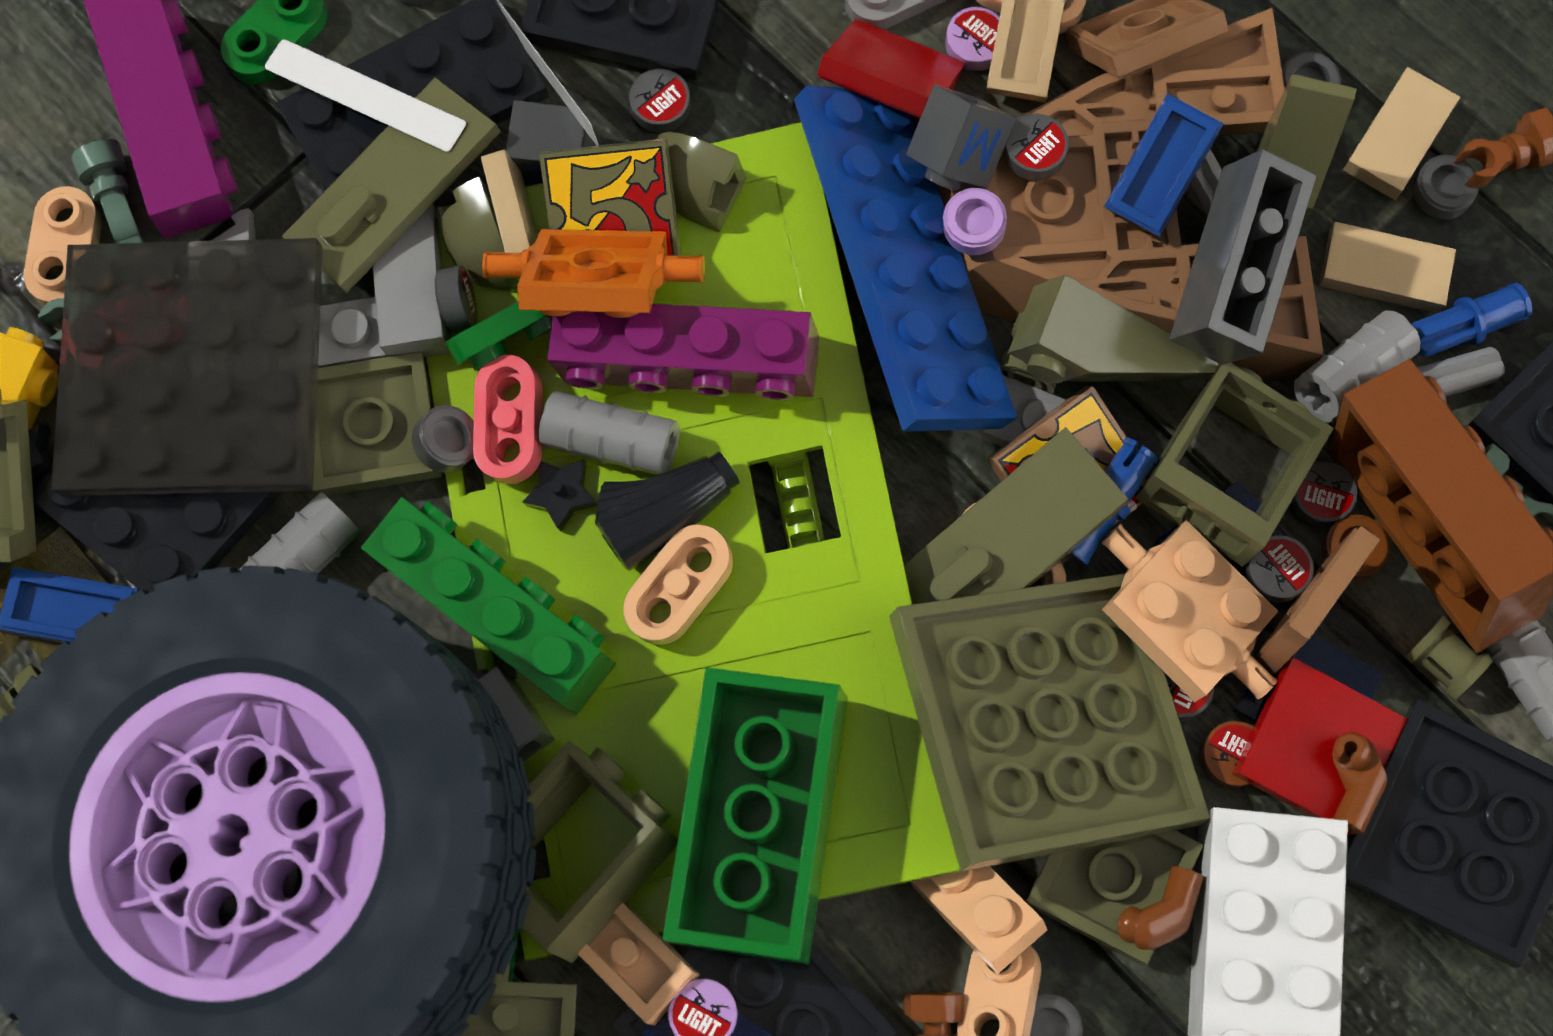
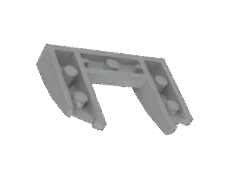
M434 204L373 265L375 297L263 315L254 214L252 211L246 208L232 215L231 217L235 225L207 244L203 245L199 239L191 243L189 289L193 377L208 392L298 378L297 371L419 351H422L424 357L450 353L445 342L451 339V332L441 318L435 295V276L438 270L443 269L435 212L436 207Z

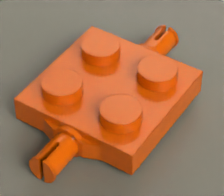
M540 229L535 243L526 250L523 249L522 253L485 251L482 260V271L485 279H520L517 285L519 310H539L548 316H564L574 311L604 312L611 317L625 318L638 313H650L656 290L664 285L665 282L703 283L705 260L703 255L667 256L666 231Z

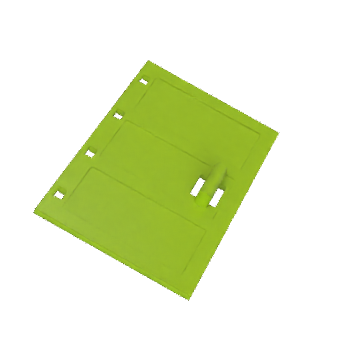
M802 123L711 143L738 155L746 175V180L720 232L686 219L676 212L682 256H704L703 283L665 282L664 285L656 290L652 304L811 312L819 334L814 396H794L791 400L779 401L761 398L753 393L730 392L728 396L712 397L700 395L686 389L667 388L665 392L661 393L641 392L631 389L629 386L604 385L600 389H582L570 386L564 382L549 363L548 352L551 331L531 341L524 331L503 343L508 352L506 355L522 358L538 372L543 384V412L549 396L554 391L578 397L586 395L590 400L610 405L616 403L619 407L638 412L646 410L651 415L675 420L680 426V435L677 451L669 471L704 456L710 457L719 451L730 464L740 481L711 513L696 524L706 525L717 530L728 543L733 555V567L729 578L679 639L669 644L654 645L640 639L629 628L624 618L623 606L628 591L659 552L632 570L628 571L625 569L595 524L597 506L575 511L560 532L548 511L529 507L523 503V500L539 484V466L529 478L516 484L500 483L483 472L486 489L470 492L467 495L462 468L454 472L445 473L452 518L458 524L454 529L456 539L468 548L477 538L506 561V564L499 572L515 585H518L525 576L556 599L549 608V611L566 624L576 614L606 638L599 649L616 663L615 667L577 715L563 707L516 670L517 679L514 680L555 738L554 741L524 762L529 785L568 741L588 755H591L599 747L627 773L619 782L633 796L640 789H643L671 814L663 825L679 838L705 667L839 684L848 699L818 901L960 872L889 618L897 607L912 605L827 201ZM543 183L526 187L537 234H539L540 229H549ZM453 204L447 205V206H443V208H447V209H448V208L451 207ZM438 225L443 269L454 267L456 265L448 254ZM471 281L477 304V324L518 302L517 287L499 290L479 286ZM466 329L457 331L450 330L451 338L465 331ZM451 353L426 357L434 408L442 405L454 406L466 412L474 421V385L480 369L474 371L469 361L457 366ZM514 384L508 388L505 395L506 401L514 400L519 395L521 390L520 384ZM519 444L512 445L506 450L505 462H512L518 457L520 452ZM542 445L541 461L555 467L563 468L584 459L587 463L584 488L596 503H598L600 489L604 482L637 481L658 476L640 470L633 472L628 467L608 462L603 465L600 460L580 455L573 457L568 452ZM823 449L841 534V537L829 540L824 539L807 452ZM768 461L772 468L788 548L766 553L749 468V465ZM707 552L696 554L690 563L691 570L695 572L705 571L711 564V554ZM656 604L650 612L651 622L662 623L666 621L671 613L670 604ZM472 636L477 671L487 669L490 672L495 668L493 653L488 647ZM591 784L543 837L542 840H545L551 877L534 880L533 885L564 916L636 836L640 829ZM677 846L627 902L658 934L664 932ZM524 928L520 931L525 961L556 956L546 951Z

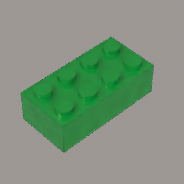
M705 667L663 941L688 947L809 965L848 699L839 684Z

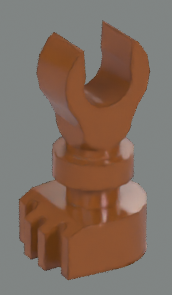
M1545 107L1524 114L1521 117L1522 119L1516 123V130L1500 137L1498 141L1473 139L1468 142L1457 154L1453 164L1473 158L1480 161L1484 169L1474 173L1464 185L1472 188H1482L1506 168L1514 171L1527 166L1529 169L1536 170L1553 164V115L1549 109Z
M903 993V1013L919 1023H924V1033L918 1034V1036H958V1034L951 1033V1023L962 1022L964 993Z

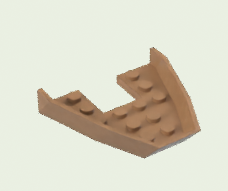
M1273 8L1227 25L1228 32L1123 76L1116 77L1109 72L1097 76L1020 116L1019 118L1029 114L1047 115L1057 120L1065 129L1069 141L1068 152L1063 166L1052 177L1040 181H1031L1019 177L1008 167L1003 150L988 188L962 182L959 191L937 184L944 207H946L948 201L955 194L969 188H981L994 193L1005 207L1007 224L1001 243L992 251L982 255L961 253L980 311L1015 324L1018 314L1025 310L1035 285L1067 275L1171 334L1199 244L1181 245L1177 209L1159 238L1104 208V205L1167 93L1224 123L1218 135L1264 132L1285 90ZM1299 236L1263 353L1231 362L1236 366L1254 371L1262 378L1263 382L1296 380L1312 364L1317 363L1324 354L1306 236Z

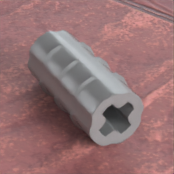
M1383 311L1369 323H1364L1362 328L1353 333L1351 337L1343 339L1342 343L1338 347L1333 348L1327 355L1323 354L1317 363L1312 364L1309 369L1294 381V392L1297 401L1303 403L1312 415L1323 422H1331L1339 414L1344 393L1411 359L1419 353L1420 338L1417 330L1403 315L1395 311Z
M554 391L549 396L539 427V442L544 447L568 452L573 457L580 455L600 460L603 465L608 462L628 467L633 472L640 470L655 475L669 472L677 451L680 435V426L675 420L651 415L646 410L638 412L619 407L616 403L610 405L590 400L586 395L578 397Z
M320 492L300 512H295V516L277 534H271V539L253 556H248V561L243 566L281 567L285 571L286 568L318 574L335 557H340V552L361 532L341 509L324 493Z
M1536 620L1492 644L1486 650L1507 680V688L1513 689L1527 711L1526 716L1532 718L1548 742L1553 740V643L1545 633L1546 628L1542 627Z

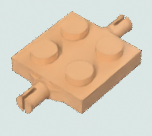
M1187 520L1175 528L1162 544L1152 547L1148 551L1123 528L1122 524H1119L1106 536L1101 544L1105 545L1128 568V571L1124 576L1120 590L1103 607L1102 611L1194 702L1205 697L1223 676L1231 672L1257 699L1262 698L1273 688L1272 686L1278 680L1250 654L1254 649L1257 636L1276 615L1278 610Z

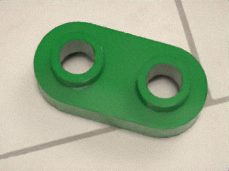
M258 0L223 36L221 54L230 73L239 81L247 84H262L275 78L277 74L265 68L266 62L282 40H287L305 48L323 30L327 21V9L324 0H300L302 4L294 10L284 9V6L293 0ZM247 42H260L259 47L254 51H242L243 46Z
M517 302L452 337L445 344L457 366L469 361L475 371L500 357V355H506L508 352L503 343L525 331L531 341L550 332L553 316L545 315L539 310H519V303Z

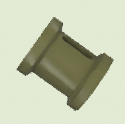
M1443 615L1411 646L1403 657L1410 663L1418 661L1447 687L1445 695L1453 701L1462 695L1485 672L1493 660L1487 654H1476L1449 629L1451 621Z

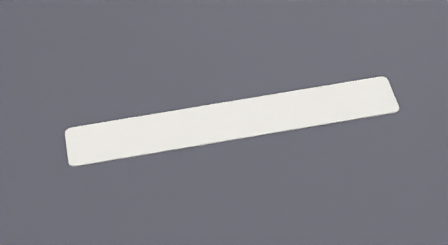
M497 0L503 16L520 44L596 146L599 145L587 117L509 13Z
M282 40L265 64L267 70L443 151L451 150L466 126V122L456 116L287 40Z

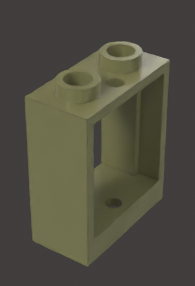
M1231 362L1224 365L1221 364L1201 388L1160 455V462L1156 467H1153L1135 498L1177 526L1187 520L1219 553L1243 567L1266 546L1334 428L1312 415L1303 403L1291 401L1264 384L1262 378L1254 371L1236 366ZM1213 405L1290 454L1256 513L1178 464Z
M568 741L529 785L532 795L527 796V802L530 801L534 806L536 840L530 841V848L534 849L591 784L640 829L636 836L564 916L534 885H526L525 895L530 897L523 928L546 951L573 964L579 957L578 953L586 944L589 945L615 916L614 912L622 903L626 904L676 848L678 838L663 825L671 814L643 789H640L633 796L619 783L627 773L599 747L591 755H588Z

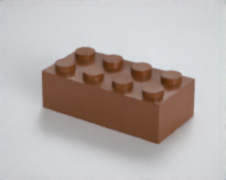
M1408 359L1344 393L1328 454L1335 463L1344 467L1352 475L1359 496L1474 651L1478 653L1511 635L1518 629L1541 618L1553 596V531L1547 527L1541 528L1525 507V500L1518 485L1510 477L1499 474L1485 456V448L1479 435L1470 426H1462L1447 407L1445 394L1436 380L1431 376H1423L1412 360Z

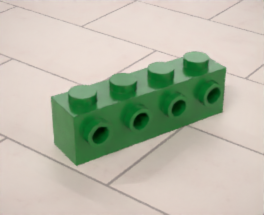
M401 497L362 545L361 549L551 698L577 715L616 665L612 659L599 649L606 638L576 614L566 624L550 612L549 608L556 599L525 576L518 585H515L499 571L506 564V561L477 538L468 548L451 535L458 524L429 501L418 510Z

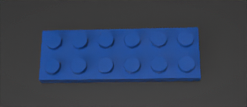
M806 85L795 97L794 102L902 431L1005 428L1017 418L961 253L953 248L945 237L943 228L945 207L937 184L924 177L928 167L906 155L917 128L913 115L846 88Z

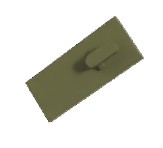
M434 78L418 94L416 99L466 122L464 130L451 150L443 151L388 126L282 235V238L292 248L346 293L501 132L492 120L437 78Z
M1065 427L904 564L912 605L1029 588L1130 503V500Z

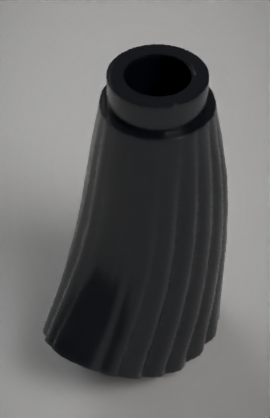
M717 451L710 457L704 456L674 470L648 479L627 482H604L599 493L595 524L625 569L630 571L662 550L671 537L679 530L690 525H696L731 493L730 490L738 485L740 481L724 456Z

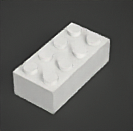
M1213 807L1208 811L1210 819L1198 826V842L1203 844V847L1197 858L1196 872L1203 875L1204 879L1194 910L1188 1036H1340L1348 820Z

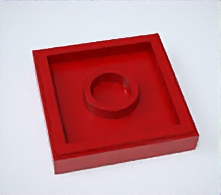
M855 18L823 55L817 75L823 80L921 118L934 84L954 90L960 81L966 63Z
M1292 657L1283 665L1277 677L1278 681L1268 696L1232 775L1310 817L1333 819L1346 792L1333 761L1332 753L1335 741L1344 733H1360L1372 742L1385 769L1407 718ZM1347 831V836L1355 835V833Z

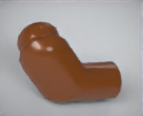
M1348 732L1338 737L1333 747V761L1346 791L1333 819L1348 820L1347 831L1363 835L1387 784V775L1372 742L1360 733Z
M1172 866L1160 902L1147 906L1143 910L1130 906L1121 913L1118 920V933L1122 940L1128 943H1135L1138 949L1154 950L1183 936L1190 926L1204 876L1189 869Z

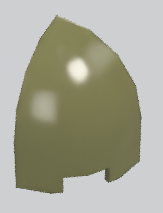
M674 132L659 134L657 139H668L676 212L686 219L720 232L746 180V175L738 155L685 134Z
M478 176L453 190L456 203L448 209L438 207L436 209L437 222L448 254L456 266L462 265L465 267L471 281L479 286L499 290L515 288L519 282L516 278L485 279L483 276L482 260L485 251L505 252L490 192Z

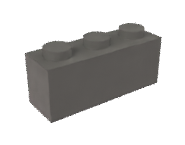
M1264 149L1223 167L1171 331L1170 341L1222 365L1263 353L1317 175Z

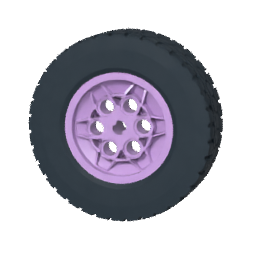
M228 566L197 571L198 578L184 574L154 584L155 591L153 592L142 589L113 604V612L110 614L100 612L74 632L77 636L75 640L71 643L63 641L40 665L44 671L38 678L31 675L11 703L16 707L10 717L4 715L0 722V1005L7 1017L19 1021L15 1028L23 1036H460L470 1026L465 1020L470 1014L478 1015L497 986L492 981L497 973L504 975L518 944L512 941L515 930L522 931L530 901V897L525 895L526 885L533 886L536 859L535 849L530 848V841L536 840L534 806L530 801L527 802V796L532 794L523 759L516 755L519 753V748L505 718L499 716V707L482 683L475 679L474 674L429 633L378 597L370 596L366 591L340 580L291 568H286L285 571L281 567L242 566V570H239L236 567ZM265 756L267 759L265 776L258 784L250 787L248 783L249 770L256 760ZM201 783L203 789L202 799L192 812L186 813V796L195 785ZM315 798L318 806L316 818L311 825L299 830L297 826L298 811L305 802ZM185 852L188 861L186 872L181 879L172 883L170 879L172 862L178 855ZM300 867L304 877L303 885L295 897L286 901L282 891L283 882L293 869ZM235 894L238 902L237 913L229 925L222 928L219 922L220 907L227 897Z

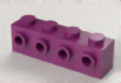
M83 0L147 213L162 237L167 239L232 218L231 216L234 215L228 195L238 192V187L227 157L217 159L212 145L213 140L221 138V133L209 102L200 105L195 88L205 85L193 50L183 52L178 35L187 33L188 28L178 1Z
M652 304L650 313H638L625 318L611 317L604 312L574 311L564 316H553L548 361L564 382L570 386L582 389H600L604 385L629 386L631 389L647 393L665 392L667 388L686 389L700 395L723 397L728 396L730 392L753 393L761 398L783 401L791 400L794 396H814L819 334L811 312Z

